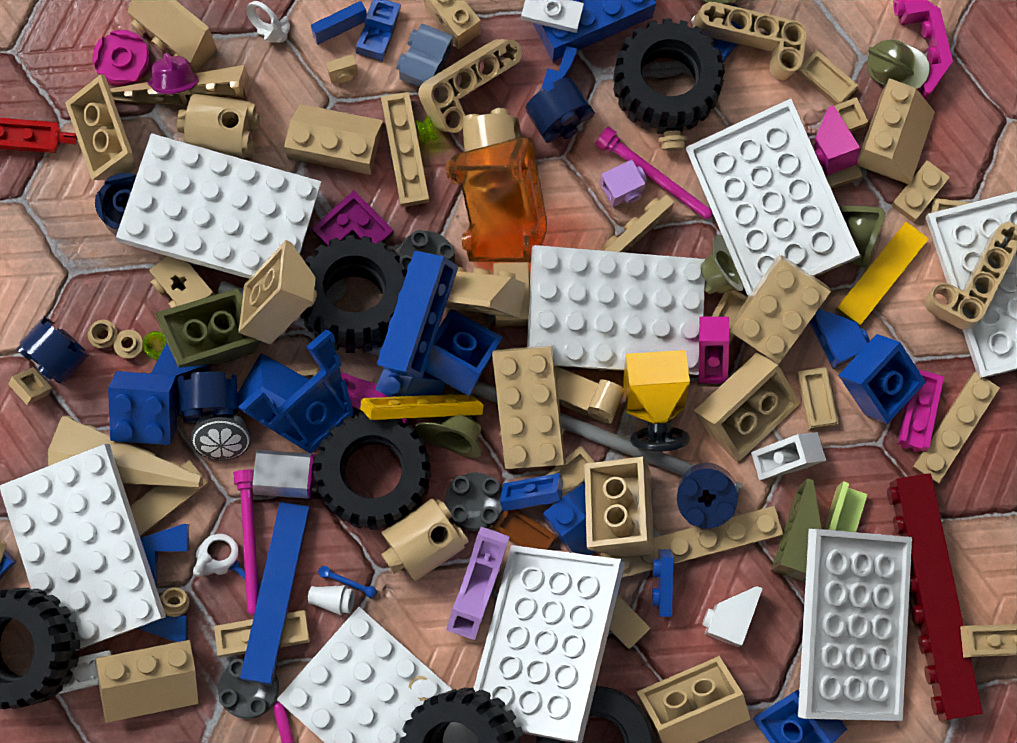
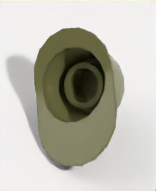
M893 39L881 41L874 47H869L867 70L875 81L886 85L890 78L917 89L921 88L927 81L930 73L929 61L918 49Z
M718 234L713 239L712 253L701 264V272L705 279V291L708 294L714 292L723 294L733 289L741 291L743 285L723 236Z
M444 416L437 423L424 422L414 427L417 435L424 442L450 450L467 458H478L481 456L482 449L477 443L481 425L466 416Z

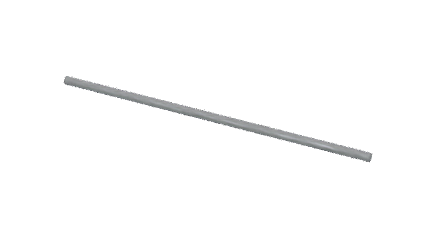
M222 281L218 294L238 288L243 298L244 289ZM301 316L296 322L292 323L307 329ZM375 344L372 346V351L367 353L379 357L381 348ZM478 381L471 394L498 404L496 387ZM560 413L562 428L568 432L632 457L643 456L646 462L681 476L690 467L694 466L663 452L640 450L634 447L627 438ZM735 481L739 496L743 484Z

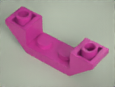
M894 0V14L899 16L901 25L922 22V37L927 39L929 47L927 49V59L930 64V73L927 81L917 90L927 100L953 62L941 9L927 0Z

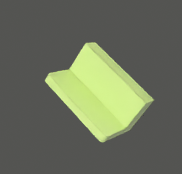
M843 481L836 487L824 530L856 532L867 494L848 488L849 483Z

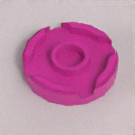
M115 30L110 32V35H107L105 38L103 36L98 40L93 49L92 61L98 75H105L108 83L114 86H128L138 82L145 76L150 66L151 55L146 43L138 34L129 30Z

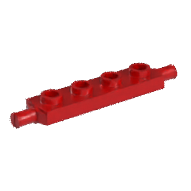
M0 118V149L56 153L60 143L74 145L78 143L76 133L61 132L58 122Z

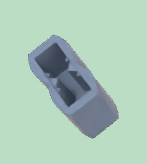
M423 23L418 30L414 29L408 41V45L411 47L407 54H401L396 69L399 70V79L420 88L422 83L440 73L453 47V36Z

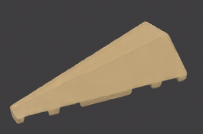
M245 65L195 73L199 81L197 85L190 90L176 94L157 93L148 85V82L111 88L110 91L114 102L188 105L190 95L194 93L209 96L247 97L248 73Z
M70 416L61 417L48 449V466L100 445L110 444L122 483L200 487L203 485L202 474H195L181 468L180 464L165 461L156 457L155 453L130 442L110 441L109 435L97 431V428L91 425H84L72 420L73 417Z

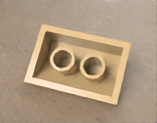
M176 0L131 1L127 10L132 21L130 26L141 36L144 34L148 35L152 39L151 43L160 52L164 53L167 51L172 56L186 58L194 74L217 51L210 28Z
M100 74L67 100L65 104L91 179L106 181L115 174L130 173L136 166L106 76Z
M890 78L888 79L876 105L858 157L857 166L908 185L911 184L935 111L917 88Z
M299 104L290 120L284 145L287 158L371 175L383 120Z
M285 240L255 272L254 276L244 284L238 333L270 345L279 336H282L293 322H296L308 307L314 304L317 297V291L314 290L316 277L290 241Z
M458 267L445 309L520 318L526 283L515 279L516 274L511 272L498 271L497 276L490 275L491 271L473 268V273L466 272L465 268Z
M756 352L697 407L694 412L705 430L735 461L739 462L801 403L780 366Z
M644 457L584 464L588 550L621 557L655 554L651 471Z
M190 640L99 657L95 660L105 723L198 704L196 671Z
M720 656L637 691L639 700L659 743H698L751 720L744 694Z

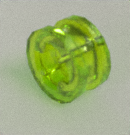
M426 116L424 121L415 120V126L423 145L427 144L429 139L437 140L429 116Z
M150 332L143 339V350L150 358L158 360L167 341L162 332ZM158 339L159 342H164V345H160L162 350L159 352L149 349L150 346H153L152 341Z

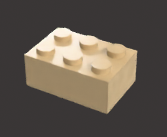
M779 253L729 324V330L779 364L831 291L826 284Z

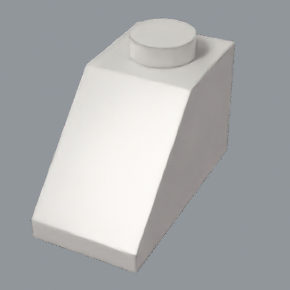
M818 432L797 434L751 452L759 481L803 470L826 461Z
M756 586L716 604L713 610L708 608L702 625L706 627L704 634L735 647L742 646L763 588Z

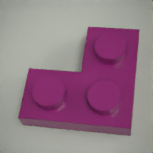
M354 190L311 228L312 232L326 246H329V240L338 238L339 241H343L345 236H350L352 233L360 240H362L363 236L371 237L372 243L375 244L378 241L384 243L394 234V230Z

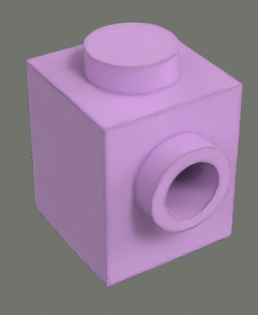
M629 160L602 173L600 185L611 206L615 207L623 202L630 204L641 198L647 179L643 169L640 166L636 167L633 160Z

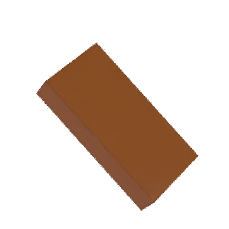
M516 509L503 511L499 520L491 528L496 532L510 536L509 541L521 547L550 550L558 538L557 535Z

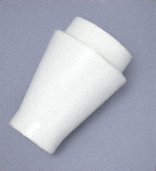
M347 585L311 586L309 590L308 604L319 606L336 614H350L354 606L355 591L354 589H348Z

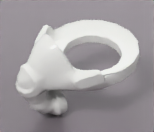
M253 1L248 4L246 14L251 23L257 28V34L264 36V40L268 42L281 43L287 40L290 30L289 18L287 16H284L279 21L276 14L262 2ZM256 7L263 9L270 16L271 24L263 22L257 16Z
M215 534L206 538L196 552L197 563L193 569L194 575L202 577L213 573L217 575L226 574L228 568L238 558L239 550L237 543L226 534ZM215 541L228 543L231 547L230 556L222 561L212 559L207 552L210 544Z

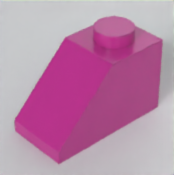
M834 105L828 107L814 144V151L826 176L857 165L860 151L858 143Z
M699 317V383L723 384L728 379L729 317Z

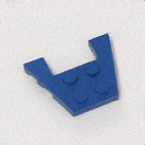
M325 329L306 346L321 370L279 408L276 409L265 392L257 389L238 406L244 413L311 454L319 447L322 439L328 438L330 435L329 430L334 425L339 427L343 424L342 419L354 415L346 381L342 379L339 368L341 361L339 355L335 352L333 333Z
M181 524L140 538L156 588L158 551H189L190 524ZM165 615L166 618L137 628L175 642L188 640V615L177 617Z

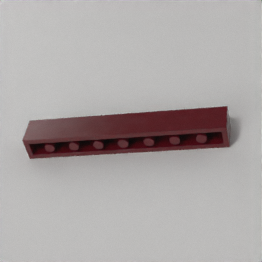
M928 473L896 478L889 483L890 487L887 488V496L890 505H894L896 517L893 518V525L896 534L912 537L909 594H913L915 606H912V616L914 622L919 624L921 636L918 637L921 653L925 654L928 665L924 668L926 681L929 685L932 684L934 697H931V706L933 713L938 715L939 721L983 714L971 657H963L960 627L964 626L932 475Z

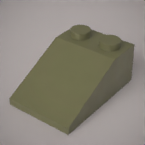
M238 288L155 313V317L178 368L229 362L254 354L261 341L238 333L243 299Z
M807 478L797 487L783 535L781 536L770 570L803 583L806 582L809 529H822L815 485L812 479Z

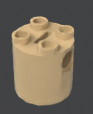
M194 93L189 100L187 110H179L177 132L184 133V143L240 159L252 158L255 149V142L251 141L253 131L258 130L260 115L256 114V104H253L251 101Z
M504 108L494 109L491 111V114L466 115L464 117L463 137L468 183L491 194L508 191L510 186L521 182L525 178L519 119L509 115L508 110Z
M430 499L381 532L390 546L381 555L394 574L404 568L411 579L416 582L465 548L464 545L469 541L460 527H457L455 523L451 525L449 519L453 516L443 501ZM437 526H441L440 533L435 537H431L432 530Z

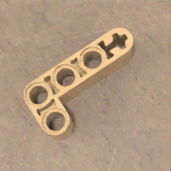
M717 2L705 3L693 19V27L697 25L703 29V36L710 35L715 39L772 51L770 72L775 79L780 81L789 79L802 65L806 29L798 21ZM731 21L738 23L741 29L733 27ZM758 27L763 28L767 35L760 33ZM785 34L791 35L794 42L788 40ZM781 60L787 61L790 68L785 67Z
M493 40L422 83L418 95L433 127L438 131L452 133L461 131L464 125L465 113L458 99L516 65L522 57V49L519 43L515 40ZM481 60H483L484 62V69L482 72L479 68ZM460 73L462 80L458 86L457 76ZM437 87L439 91V96L435 100L433 94L435 88ZM450 113L451 121L447 125L446 116Z
M1012 222L1001 224L989 237L963 290L948 283L936 285L925 298L926 309L936 317L960 329H969L979 322L991 303L1017 251V225ZM1006 236L1007 244L1003 248H1000L999 246L1002 244ZM989 258L997 262L998 269L992 268L989 265ZM975 283L982 284L986 289V294L978 292L975 288ZM936 294L943 295L947 300V305L940 304L936 300ZM962 308L970 309L973 313V319L964 316Z
M555 366L559 405L600 422L611 424L624 394V388L607 380H600L599 383H596Z

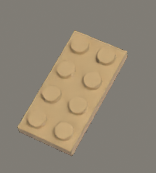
M553 345L494 350L492 357L505 469L564 465L565 453Z

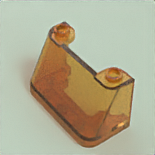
M514 138L454 154L451 160L447 161L446 175L453 184H461L470 224L467 233H463L462 247L464 250H467L469 262L531 263L532 246H542L547 232V216L532 138Z

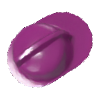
M164 53L163 58L153 64L152 79L148 81V85L157 93L176 94L192 89L199 81L186 58L170 56L168 53Z

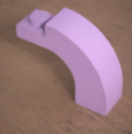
M480 527L466 574L449 618L447 631L475 640L510 536Z

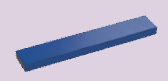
M284 502L279 503L240 679L243 681L272 685L310 513L308 506Z

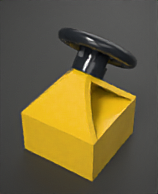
M686 350L626 354L623 375L626 413L646 420L648 428L640 429L630 437L631 444L640 450L651 452L673 451L686 446L690 441V436L686 431L672 427L671 419L685 410L690 384Z

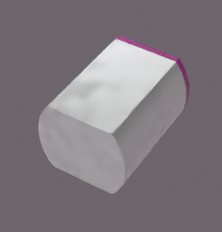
M258 449L255 457L253 493L255 495L312 499L314 491H317V489H314V486H316V454Z

